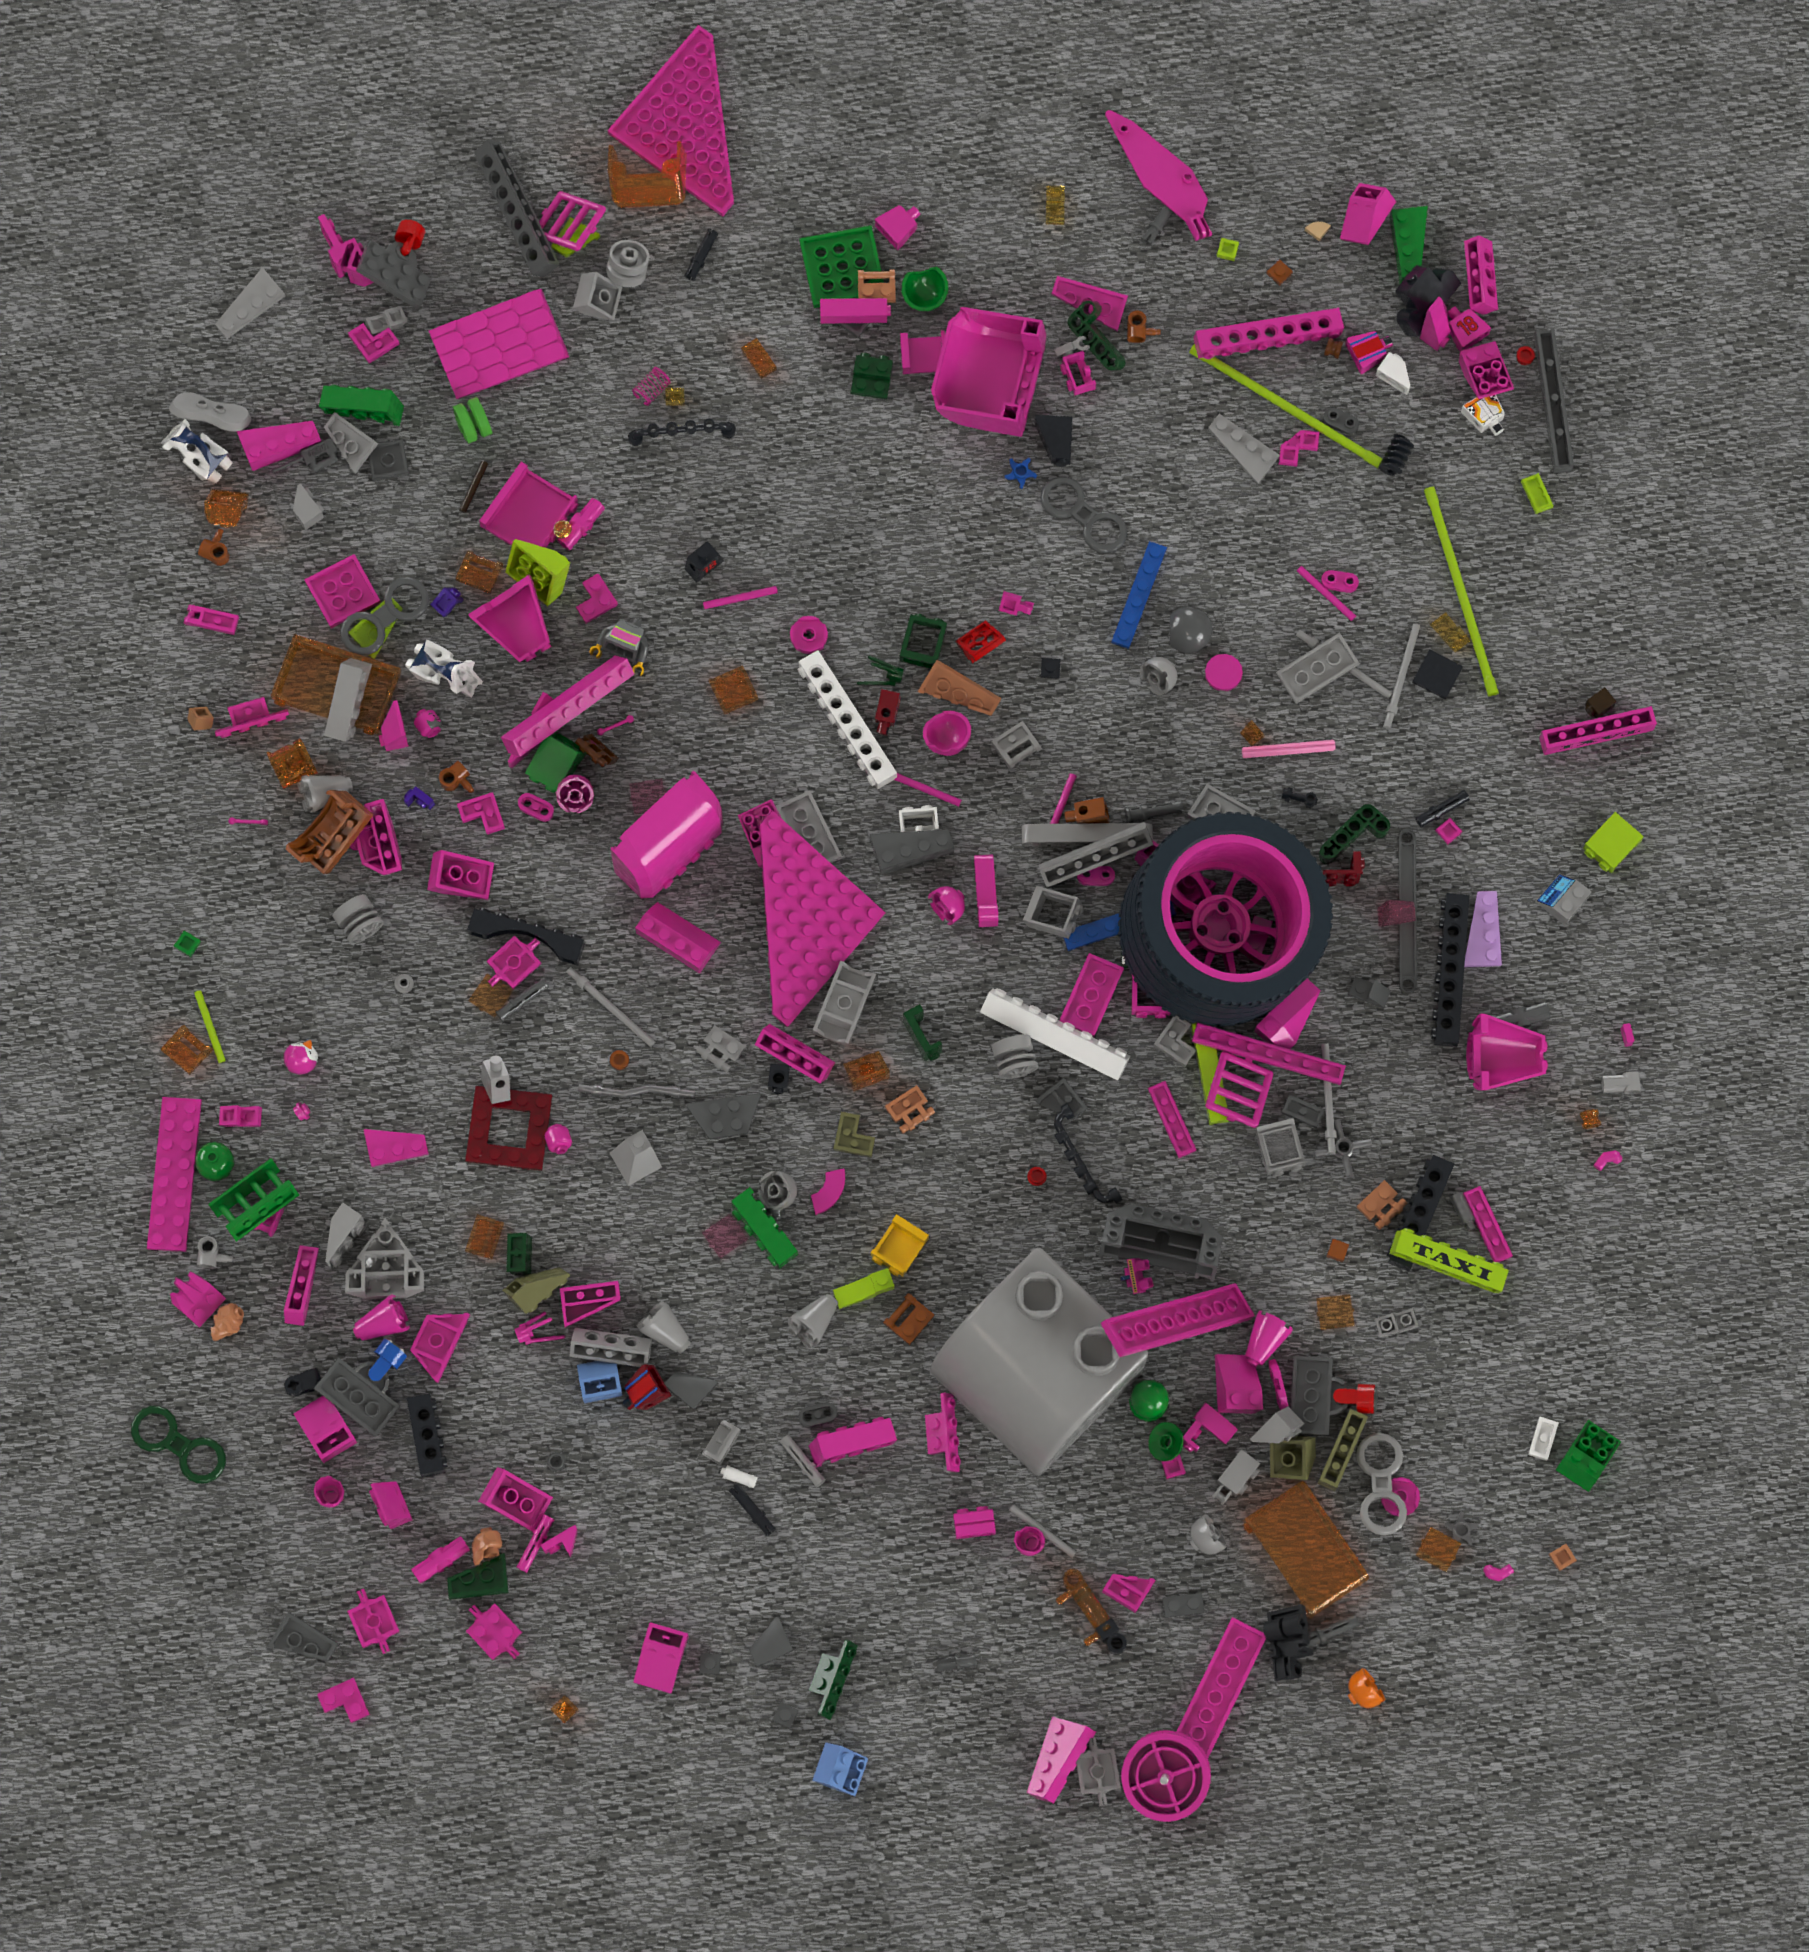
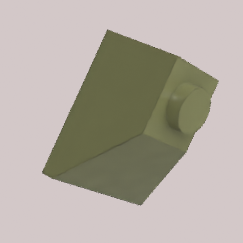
M1296 1436L1288 1442L1284 1440L1281 1443H1270V1477L1308 1480L1316 1458V1437Z

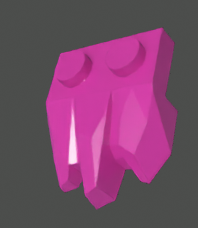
M189 1271L188 1282L177 1277L175 1278L174 1284L180 1291L178 1293L172 1292L170 1297L172 1304L200 1328L226 1298L201 1276Z

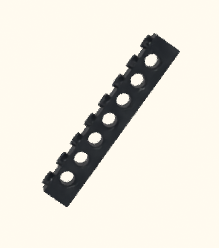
M1446 893L1445 899H1441L1440 910H1444V914L1439 920V928L1442 929V935L1438 937V947H1441V954H1437L1436 965H1440L1439 972H1436L1435 975L1438 991L1435 990L1434 1002H1437V1009H1433L1432 1020L1436 1021L1435 1028L1432 1027L1431 1039H1434V1045L1457 1047L1459 1044L1470 895ZM1454 911L1459 917L1452 918L1449 912ZM1448 930H1455L1457 936H1450ZM1453 948L1456 954L1450 955L1446 949ZM1450 966L1455 972L1448 973L1445 967ZM1444 985L1452 986L1453 991H1446ZM1448 1003L1452 1009L1445 1010L1442 1004ZM1448 1022L1451 1028L1445 1029L1441 1026V1023Z

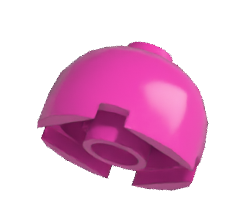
M577 774L568 775L558 784L556 790L557 803L566 812L582 813L593 803V786L584 776Z
M944 886L935 889L929 894L928 899L932 897L933 901L930 905L942 921L945 918L949 921L947 924L952 925L962 917L965 910V897L960 890Z

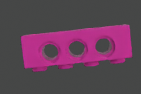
M1479 235L1464 241L1470 309L1485 315L1498 310L1492 241Z
M771 1024L762 1029L755 1043V1046L818 1083H822L828 1078L835 1064L831 1059Z

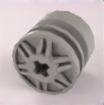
M364 894L346 901L332 915L338 926L345 928L343 933L347 936L350 944H357L371 937L384 924L382 918L378 917V912L371 911L373 905Z
M1022 1034L1007 1037L991 1045L994 1059L1003 1060L997 1064L1001 1079L1019 1078L1034 1072L1039 1067L1037 1061H1034L1036 1059L1035 1054H1026L1033 1050L1030 1035Z

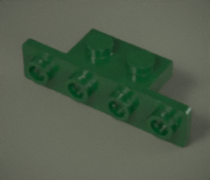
M845 1639L839 1657L822 1653L808 1690L824 1696L818 1715L828 1720H831L836 1710V1704L843 1691V1685L849 1674L851 1663L856 1656L858 1646L850 1640Z

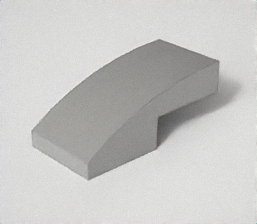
M402 306L386 309L383 314L365 319L366 326L373 337L388 327L390 330H393L408 322Z

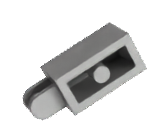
M1241 1449L1218 1479L1217 1484L1220 1486L1212 1498H1217L1221 1501L1220 1504L1224 1505L1231 1494L1234 1497L1238 1493L1242 1495L1248 1488L1246 1484L1250 1478L1254 1480L1260 1472L1258 1469L1260 1463ZM1222 1488H1224L1229 1493L1227 1495H1224L1220 1491Z

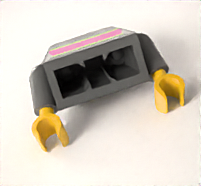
M633 618L630 623L619 620L616 624L605 627L596 641L597 645L590 648V654L592 655L595 650H598L596 658L599 659L602 656V647V650L627 658L632 663L638 661L633 667V672L635 673L636 668H641L640 676H642L644 673L642 665L646 661L649 647L647 638L643 636L644 629L640 627L641 622Z

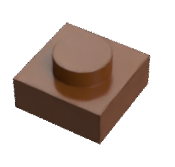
M1279 259L1266 274L1280 286L1293 274V271Z

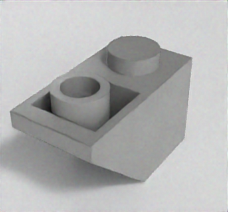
M299 484L297 485L293 512L296 519L307 530L324 518L322 513L324 509L318 501L314 502L311 498L313 497L311 491Z

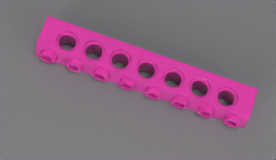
M1333 308L1198 330L1195 332L1193 339L1198 358L1210 359L1217 355L1229 356L1235 352L1247 353L1253 349L1265 350L1268 347H1283L1290 343L1297 345L1309 340L1316 342L1327 337L1334 339L1342 334L1344 325L1340 309ZM1319 324H1324L1327 328H1322ZM1301 327H1306L1309 331H1304ZM1283 330H1289L1291 334H1286ZM1265 333H1271L1273 337H1269ZM1251 335L1255 340H1251L1247 336ZM1230 339H1236L1237 342L1233 343L1230 341ZM1212 341L1218 342L1219 345H1213Z

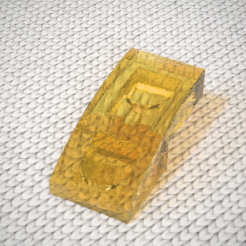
M1046 186V224L1064 225L1065 186Z
M1446 612L1430 624L1454 652H1457L1470 642L1460 626L1457 627Z

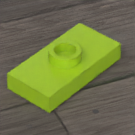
M1539 473L1521 479V484L1535 514L1553 508L1554 505Z

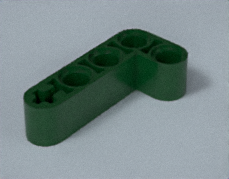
M1084 301L1069 316L1067 321L1069 328L1077 337H1086L1082 341L1083 344L1090 346L1089 350L1106 369L1113 371L1123 369L1125 358L1093 323L1101 314L1102 307L1097 301ZM1090 305L1093 306V312L1091 314L1088 311ZM1077 318L1081 320L1079 327L1076 325ZM1090 331H1092L1093 338L1091 340H1089L1088 333ZM1102 344L1105 346V351L1103 353L1100 352V346Z
M1363 805L1322 845L1319 852L1320 861L1324 864L1334 862L1366 829L1375 837L1384 838L1390 829L1389 820L1373 805ZM1369 812L1372 817L1365 818L1362 813ZM1356 825L1359 830L1353 831L1349 826ZM1383 825L1386 830L1380 831L1376 826ZM1341 837L1345 839L1346 843L1340 844L1336 839ZM1332 846H1333L1334 849L1332 850L1331 855L1328 854V855L1326 856V855H1325V852L1328 853V852L1332 849Z

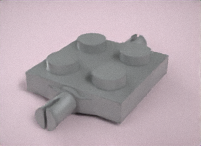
M1093 1737L1089 1740L1090 1750L1084 1754L1082 1753L1076 1762L1081 1795H1098L1099 1806H1103V1803L1106 1806L1108 1805L1106 1793L1111 1790L1121 1789L1114 1748L1107 1750L1098 1749L1096 1737Z

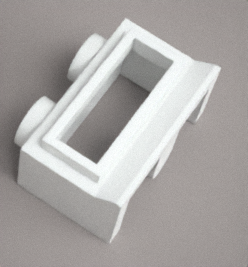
M925 805L919 809L905 807L899 810L900 832L939 830L937 807ZM932 817L933 825L905 828V819Z

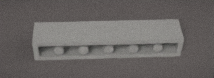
M1144 822L1039 864V870L1046 887H1049L1152 846L1153 841Z

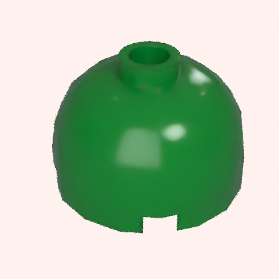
M210 1142L203 1145L198 1150L195 1158L199 1174L210 1181H220L228 1177L235 1164L231 1150L218 1142Z

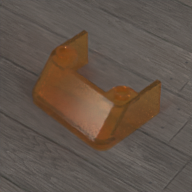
M677 141V158L666 160L662 165V173L626 175L625 165L622 162H618L617 153L613 146L609 145L608 176L614 204L620 208L681 204L685 199L687 155L681 141Z

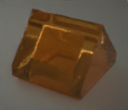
M1252 720L1240 732L1251 746H1254L1265 737Z

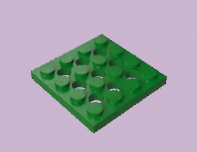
M871 225L799 238L813 308L820 307V299H857L858 270H864V272L881 271ZM859 243L862 245V248L854 250L852 245ZM838 246L844 249L840 254L834 252V249ZM824 250L826 254L823 257H819L816 255V252ZM858 260L866 262L863 267H859L855 263ZM840 263H845L848 267L845 270H840L837 266ZM825 266L828 267L830 270L828 273L824 274L821 273L819 269ZM869 279L867 283H884L883 279ZM849 280L851 285L844 287L841 285V282ZM830 283L833 285V288L825 290L823 285Z

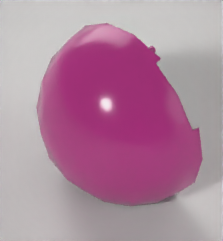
M943 711V713L935 715L926 722L923 728V738L928 748L937 754L945 756L958 754L967 747L971 737V725L968 719L955 711Z

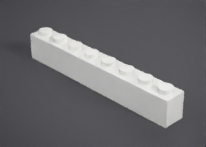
M993 988L988 993L980 1013L1022 1034L1030 1035L1031 1038L1116 1080H1119L1130 1058L1125 1050L1121 1048L1115 1049L1109 1046L1110 1044L1107 1041L1097 1040L1089 1032H1081L1068 1022H1060L1056 1016L1052 1014L1046 1015L1040 1012L1041 1010L1038 1007L1028 1006L1020 998H1012L999 988Z

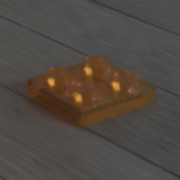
M743 665L709 680V684L724 715L759 700Z

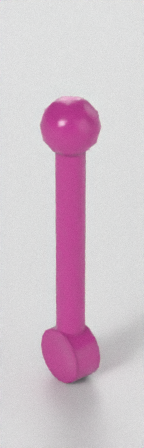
M628 715L625 720H622L604 729L599 728L597 730V734L601 736L604 734V732L616 728L620 725H623L627 722L632 723L634 721V717L632 715Z
M231 817L228 820L231 825L235 823L268 825V820L265 819L242 820Z

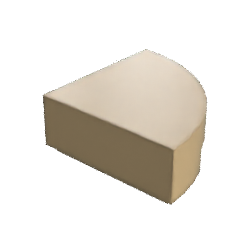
M1314 222L1309 224L1305 231L1320 241L1331 225L1325 222Z

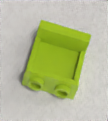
M1614 812L1585 843L1583 849L1587 857L1590 859L1594 858L1599 862L1602 870L1612 873L1635 846L1639 845L1644 836L1619 814Z

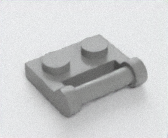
M1023 721L991 741V744L1010 770L1015 767V764L1032 753L1042 750L1040 744ZM1026 742H1030L1031 746L1014 757H1009V753Z

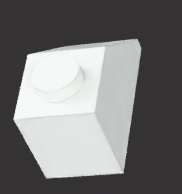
M1389 352L1378 367L1375 376L1407 395L1410 389V382L1405 361L1399 355Z

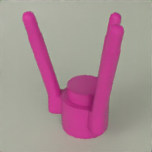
M545 1311L515 1328L519 1343L525 1342L526 1345L535 1342L565 1339V1336L531 1339L534 1336L533 1329L552 1321V1318H548L531 1325L547 1314Z

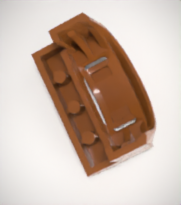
M327 791L326 794L330 795V798L320 814L297 839L286 845V850L301 863L310 862L323 874H329L374 816L347 791ZM314 836H315L319 841H321L324 845L322 846L319 842H317V841L314 839Z

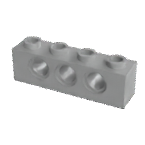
M575 1327L571 1339L570 1357L641 1367L643 1364L648 1365L652 1339Z

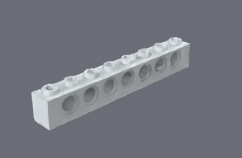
M817 650L800 660L799 674L802 678L806 677L809 682L807 684L812 694L816 693L819 697L817 701L822 709L826 708L828 711L827 717L832 725H837V732L842 740L846 739L849 744L847 745L851 755L855 754L858 758L857 764L862 771L865 770L867 772V779L871 786L875 785L877 789H880L892 782L897 777L896 770L820 652ZM814 672H820L822 674L818 678L812 676ZM824 687H829L831 691L829 693L822 692V689ZM838 702L841 704V707L833 708L831 705ZM843 718H849L851 722L848 724H844L841 722V720ZM854 733H858L861 735V737L859 739H853L851 735ZM865 748L871 751L867 755L861 753ZM873 764H879L881 768L878 770H873L871 766Z

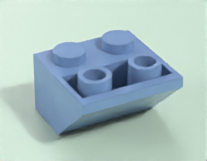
M593 1361L577 1365L584 1403L623 1396L617 1364Z
M826 1742L813 1781L856 1796L868 1758L843 1746Z

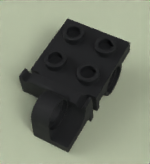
M1302 1604L1267 1612L1268 1621L1263 1625V1632L1265 1638L1271 1644L1268 1650L1273 1652L1269 1654V1657L1272 1658L1275 1681L1300 1678L1302 1676V1668L1297 1659L1314 1655L1313 1649L1305 1647L1310 1645L1306 1608Z

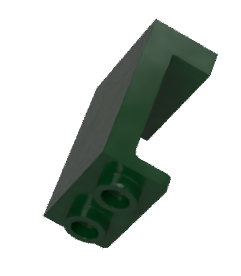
M919 1004L903 1013V1023L924 1061H934L942 1053L941 1041L932 1045L928 1043L918 1025L924 1017V1010Z

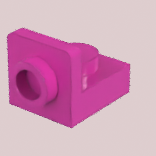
M1195 1420L1183 1436V1447L1189 1452H1197L1200 1448L1191 1440H1196L1202 1433L1200 1430L1202 1424Z

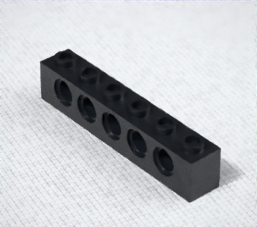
M1433 1155L1431 1160H1426L1423 1170H1426L1424 1177H1419L1415 1186L1419 1188L1417 1194H1412L1408 1203L1412 1205L1410 1211H1405L1401 1222H1404L1402 1229L1398 1228L1397 1231L1414 1226L1417 1229L1415 1235L1421 1236L1426 1234L1455 1165L1454 1163L1436 1155ZM1436 1174L1439 1181H1431L1429 1175ZM1428 1191L1432 1198H1423L1422 1192ZM1422 1209L1424 1216H1417L1414 1210ZM1390 1246L1387 1257H1389L1388 1263L1410 1272L1413 1262L1389 1254L1392 1247Z

